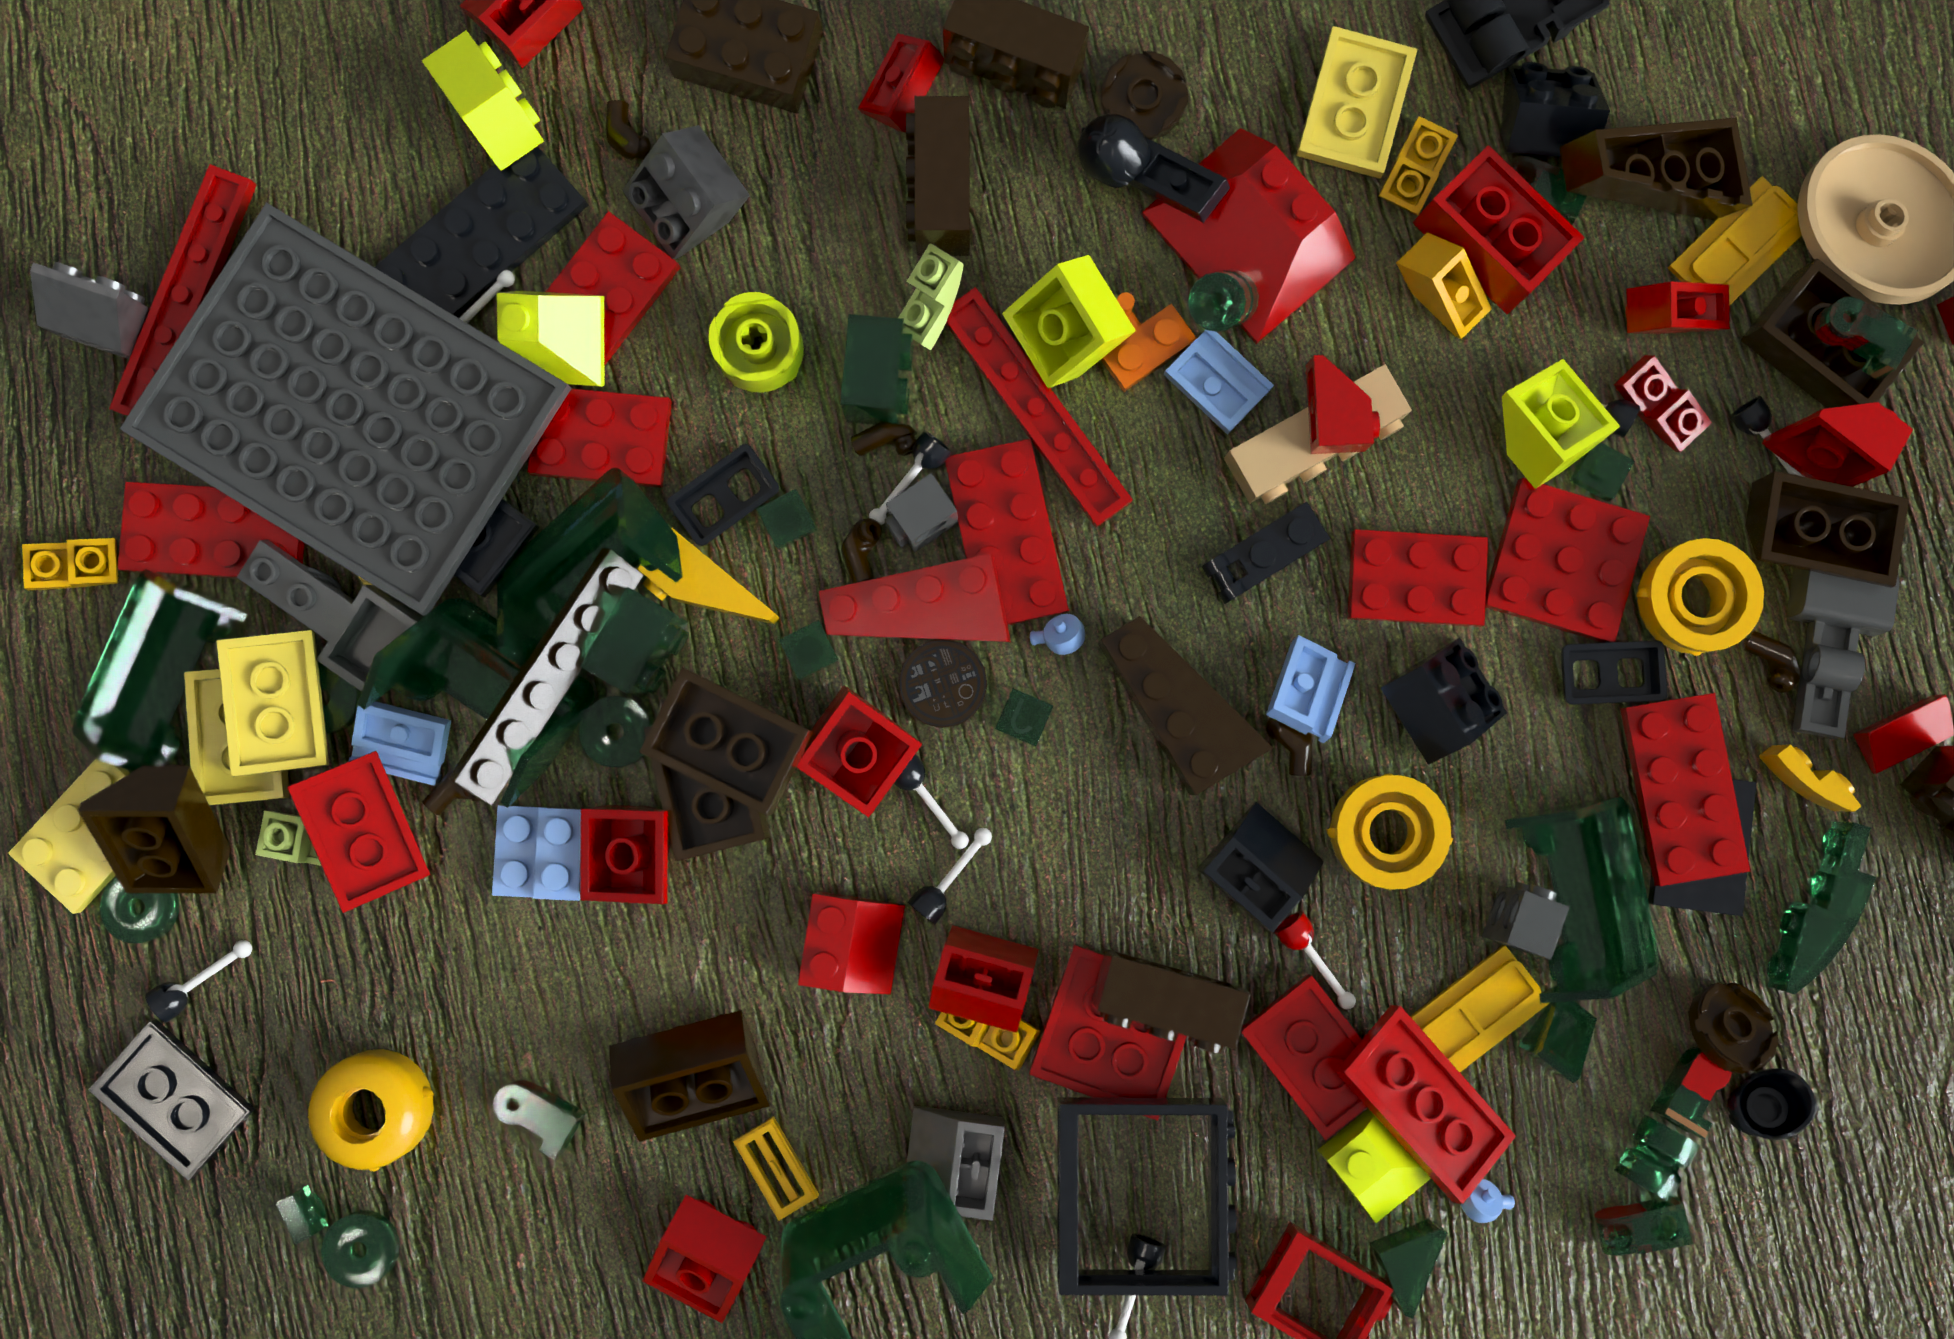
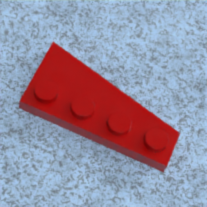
M991 553L818 591L827 635L1011 642L994 556Z

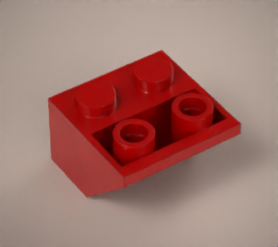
M464 0L459 5L522 69L584 9L580 0Z
M952 925L935 975L928 1008L1017 1033L1039 949Z

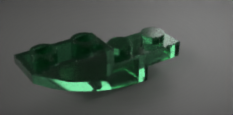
M1833 821L1832 827L1825 833L1821 844V850L1824 855L1820 869L1813 875L1809 886V894L1812 896L1810 904L1791 901L1790 908L1784 912L1781 918V940L1777 952L1771 956L1767 967L1769 977L1768 988L1795 995L1812 982L1831 963L1845 945L1864 911L1876 879L1875 876L1859 872L1871 827L1855 822Z

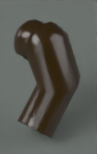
M622 100L608 101L606 137L609 145L626 159L633 160L637 158L638 160H644L651 150V143L646 136L638 135L629 126V104Z
M880 422L852 436L851 443L859 456H863L885 444H895L896 452L901 456H906L913 453L917 432L910 425Z
M867 518L857 521L842 543L841 549L852 583L874 578L867 556L882 535V527L875 519Z
M1753 631L1744 651L1767 660L1771 674L1768 683L1773 690L1780 693L1791 691L1794 684L1799 682L1801 674L1793 649L1789 645Z
M1270 718L1266 725L1268 736L1277 740L1290 751L1289 774L1310 776L1312 773L1313 745L1311 733L1308 732L1305 735Z
M452 771L448 772L422 801L431 812L438 816L442 814L454 799L480 801V799L448 779Z

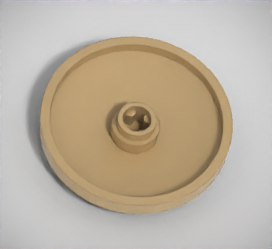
M1877 134L1862 135L1834 146L1810 169L1801 185L1797 206L1800 231L1806 247L1814 260L1818 258L1871 301L1884 304L1901 305L1922 301L1938 293L1954 281V172L1936 155L1916 143L1899 137Z

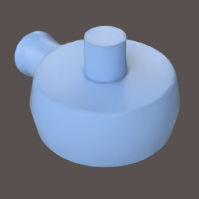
M1061 614L1052 618L1046 624L1044 630L1031 631L1030 642L1033 646L1046 644L1052 652L1059 655L1070 654L1078 650L1084 643L1086 636L1084 625L1072 614Z
M1482 1179L1464 1204H1461V1207L1465 1214L1473 1221L1487 1223L1494 1221L1503 1209L1511 1210L1515 1205V1200L1511 1194L1501 1195L1498 1188L1492 1182Z

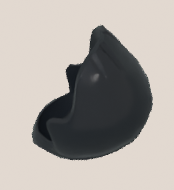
M1105 114L1093 119L1086 127L1082 128L1077 148L1081 166L1088 176L1113 188L1126 186L1149 163L1151 158L1149 144L1139 127L1130 118L1117 114Z
M1780 1068L1763 1069L1751 1073L1744 1079L1741 1086L1731 1093V1097L1727 1100V1109L1730 1113L1728 1115L1729 1123L1748 1135L1771 1140H1786L1796 1136L1810 1125L1818 1110L1815 1095L1808 1083L1797 1073Z

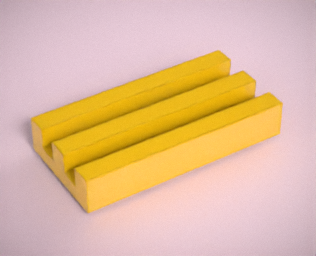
M774 1116L767 1119L761 1125L752 1128L746 1134H742L734 1139V1145L778 1221L818 1198V1191ZM768 1131L804 1192L802 1196L798 1195L765 1138L764 1134ZM755 1140L788 1197L790 1203L784 1206L751 1150L748 1143Z

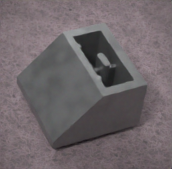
M699 125L662 133L622 190L672 259L680 258L728 224L750 196Z
M54 262L52 269L33 263L30 274L37 326L60 337L127 359L130 358L150 308L143 305L145 297L125 290L126 286L111 279L97 276L96 280L82 276V271L59 262Z
M914 1106L902 1199L946 1215L993 1221L1005 1128L1004 1117Z

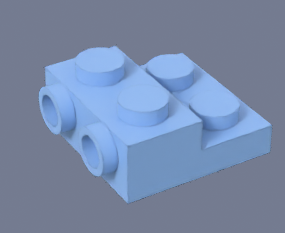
M498 805L492 896L579 901L581 809Z

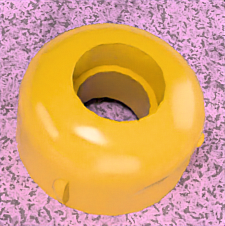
M1701 538L1675 545L1655 557L1642 574L1636 597L1639 615L1646 629L1657 641H1661L1666 647L1675 651L1699 656L1702 653L1729 648L1742 641L1751 633L1758 623L1763 610L1764 588L1762 578L1755 564L1743 551L1733 544L1719 539ZM1691 577L1702 581L1709 591L1711 599L1710 610L1704 618L1691 614L1682 601V588Z
M1390 773L1384 776H1373L1361 780L1350 787L1339 799L1333 811L1330 828L1326 829L1327 835L1331 838L1335 855L1347 872L1367 885L1389 890L1407 889L1419 885L1432 877L1443 864L1453 841V838H1451L1450 819L1446 807L1438 795L1427 785L1413 778ZM1384 810H1393L1404 818L1407 826V837L1401 849L1394 853L1386 854L1374 846L1370 839L1369 830L1371 822L1377 814Z
M375 1049L354 1054L330 1067L319 1079L311 1094L307 1118L312 1137L319 1149L334 1162L352 1169L377 1171L380 1167L391 1164L413 1150L424 1138L431 1124L434 1111V1093L422 1069L410 1058L398 1052ZM361 1089H367L375 1093L383 1103L385 1123L379 1130L367 1129L361 1126L355 1119L353 1101Z

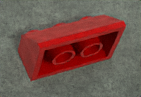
M1489 145L1432 199L1413 222L1424 235L1428 232L1463 247L1484 293L1507 315L1585 238Z

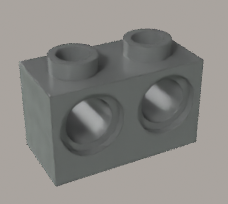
M932 473L885 503L889 516L884 519L888 530L901 548L908 544L914 553L958 524L956 508Z
M1516 882L1514 888L1499 886L1482 937L1551 960L1569 906L1555 902L1557 893L1540 886L1527 885Z

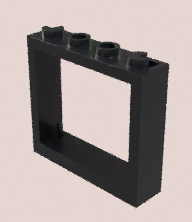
M1057 1097V1284L1059 1295L1229 1296V1280H1235V1269L1237 1268L1235 1252H1228V1233L1236 1232L1235 1205L1228 1204V1186H1235L1236 1165L1234 1157H1228V1139H1235L1236 1127L1234 1126V1111H1228L1227 1104L1222 1098ZM1078 1115H1208L1209 1270L1078 1269Z

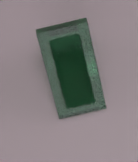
M1560 991L1521 1040L1518 1047L1553 1074L1575 1083L1580 1079L1597 1018Z
M1430 1219L1370 1242L1384 1279L1394 1289L1391 1296L1395 1305L1404 1316L1411 1319L1415 1316L1448 1234L1437 1222Z

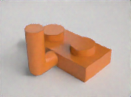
M1123 292L1117 297V301L1136 331L1103 357L1101 361L1123 392L1186 350L1197 339L1172 303L1141 324L1132 312L1135 303L1133 295Z

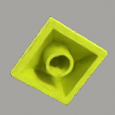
M536 291L497 293V339L499 343L567 384L605 386L604 296Z
M1564 359L1513 387L1502 396L1507 455L1535 489L1566 470L1620 427Z
M1369 1109L1364 1111L1318 1149V1152L1375 1223L1379 1222L1431 1179Z

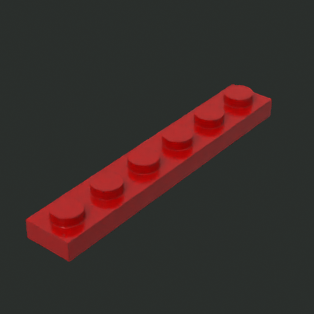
M209 164L110 404V410L125 416L129 415L220 275L257 186L251 179Z
M974 287L956 300L947 319L946 326L1027 436L1031 438L1033 444L1095 528L1133 501L1131 496L1052 389L1046 387L1032 362L978 289Z

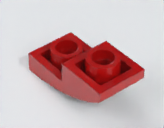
M1644 355L1613 384L1625 400L1640 405L1637 415L1675 452L1681 453L1712 424L1688 389L1677 388L1655 355Z

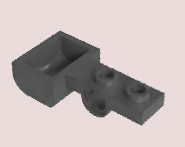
M260 540L237 576L245 584L326 639L328 642L316 660L370 698L379 697L428 622L424 615H421L374 585H363L356 598L352 599L341 591V584L334 578L316 568L306 567L269 540Z
M1793 568L1786 619L1808 623L1792 731L1834 740L1845 738L1851 692L1858 688L1865 671L1864 656L1862 653L1857 652L1859 634L1874 637L1889 632L1892 629L1899 591V574L1897 575L1896 586L1890 588Z

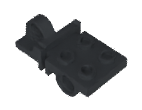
M1444 0L1428 9L1425 17L1468 91L1547 45L1550 37L1553 44L1566 37L1576 26L1608 8L1610 3L1608 0Z

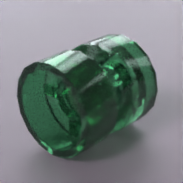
M1229 269L1206 274L1197 280L1190 291L1188 305L1191 316L1199 326L1209 331L1219 332L1240 326L1251 319L1257 309L1259 296L1257 286L1248 275L1241 271Z
M1644 1114L1632 1135L1636 1142L1635 1148H1625L1614 1171L1666 1201L1671 1202L1682 1181L1677 1173L1679 1168H1689L1700 1145Z

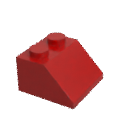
M1879 402L1821 409L1766 436L1762 444L1807 478L1854 487L1890 472L1913 429L1899 419L1892 410L1885 408Z
M844 685L811 729L814 733L797 768L869 818L919 750L922 743L879 709Z
M603 805L582 808L580 900L667 904L668 811L650 806Z
M822 891L814 892L812 894L798 985L847 993L891 995L905 905Z
M686 1194L662 1236L642 1282L723 1323L767 1236L757 1232L751 1224L744 1221H736L717 1211L711 1203L705 1200H696Z

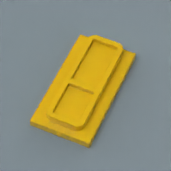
M1763 176L1749 187L1753 206L1718 218L1667 267L1681 282L1729 285V306L1802 236L1798 221V204L1781 187L1772 186Z
M1502 945L1410 1017L1454 1067L1461 1072L1550 1002L1543 995L1539 985L1522 963L1517 961L1506 945Z

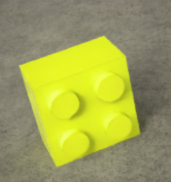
M465 30L422 60L460 117L500 171L544 142L534 127L536 123L541 121L525 97L517 102L515 98L522 94L521 90L506 69L499 74L496 72V69L502 64L486 41L478 46L468 31Z
M1090 255L1057 264L1002 313L1048 389L1080 377L1136 331Z

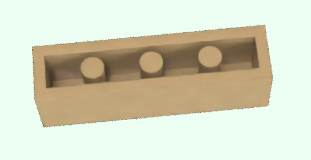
M1386 364L1354 381L1357 386L1371 397L1372 411H1378L1380 440L1385 439L1404 427L1401 420L1412 409ZM1307 407L1229 450L1224 460L1249 504L1260 498L1267 504L1288 492L1285 486L1288 482L1300 476L1303 483L1327 470L1324 462L1339 455L1341 461H1345L1359 452L1311 454Z

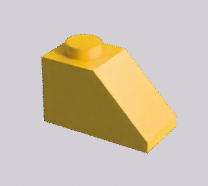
M1427 232L1396 262L1410 292L1459 339H1462L1492 309L1465 249L1461 246Z

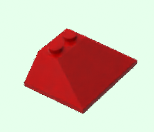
M1240 128L1199 163V165L1225 177L1230 186L1228 192L1204 223L1158 199L1143 210L1141 215L1254 343L1257 344L1356 259V256L1334 209L1275 144Z

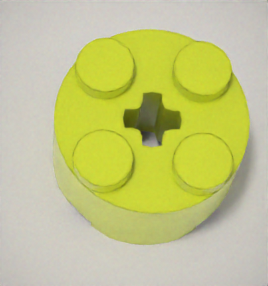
M747 292L736 295L724 304V307L716 317L714 316L710 324L708 338L711 353L723 374L734 386L750 392H769L784 386L797 376L804 354L802 335L792 312L774 297L761 292ZM761 336L764 342L761 343L759 349L752 350L751 346L754 345V338Z

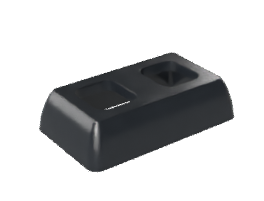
M743 444L670 496L667 504L698 546H704L776 495L779 491V484L752 447L748 444ZM747 469L760 484V490L751 498L742 502L737 499L729 488L728 481L741 470ZM707 495L714 496L724 510L723 518L710 527H704L692 511L693 505Z
M1661 641L1568 644L1561 650L1564 700L1568 704L1663 701L1667 698L1664 644ZM1636 658L1641 661L1643 679L1641 686L1624 688L1619 685L1617 663L1620 659ZM1593 660L1596 662L1598 667V686L1595 689L1580 690L1575 687L1573 664L1576 661Z

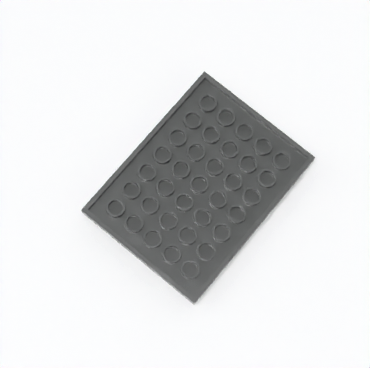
M266 203L125 419L120 430L411 609L428 617L572 388L564 381Z

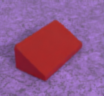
M897 33L858 110L897 131L906 133V112H915V96L927 95L943 64V56L931 41Z
M1946 694L1931 695L1852 734L1872 773L1877 774L1954 736L1950 703Z

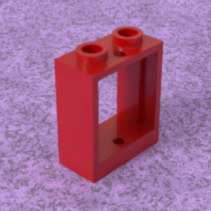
M1290 1221L1245 1299L1251 1313L1294 1339H1330L1277 1307L1303 1259L1310 1250L1367 1284L1336 1339H1370L1368 1334L1376 1320H1383L1391 1308L1393 1302L1391 1294L1394 1289L1382 1276Z

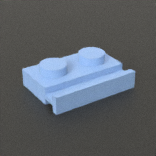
M1210 325L1164 373L1167 379L1227 435L1274 386Z
M1298 635L1290 644L1266 715L1305 735L1309 732L1319 737L1318 741L1325 743L1332 737L1356 663L1352 661L1346 663L1337 658L1338 654Z
M364 699L358 703L351 743L353 751L349 761L377 751L386 774L435 786L441 781L442 775L440 771L445 759L451 720Z

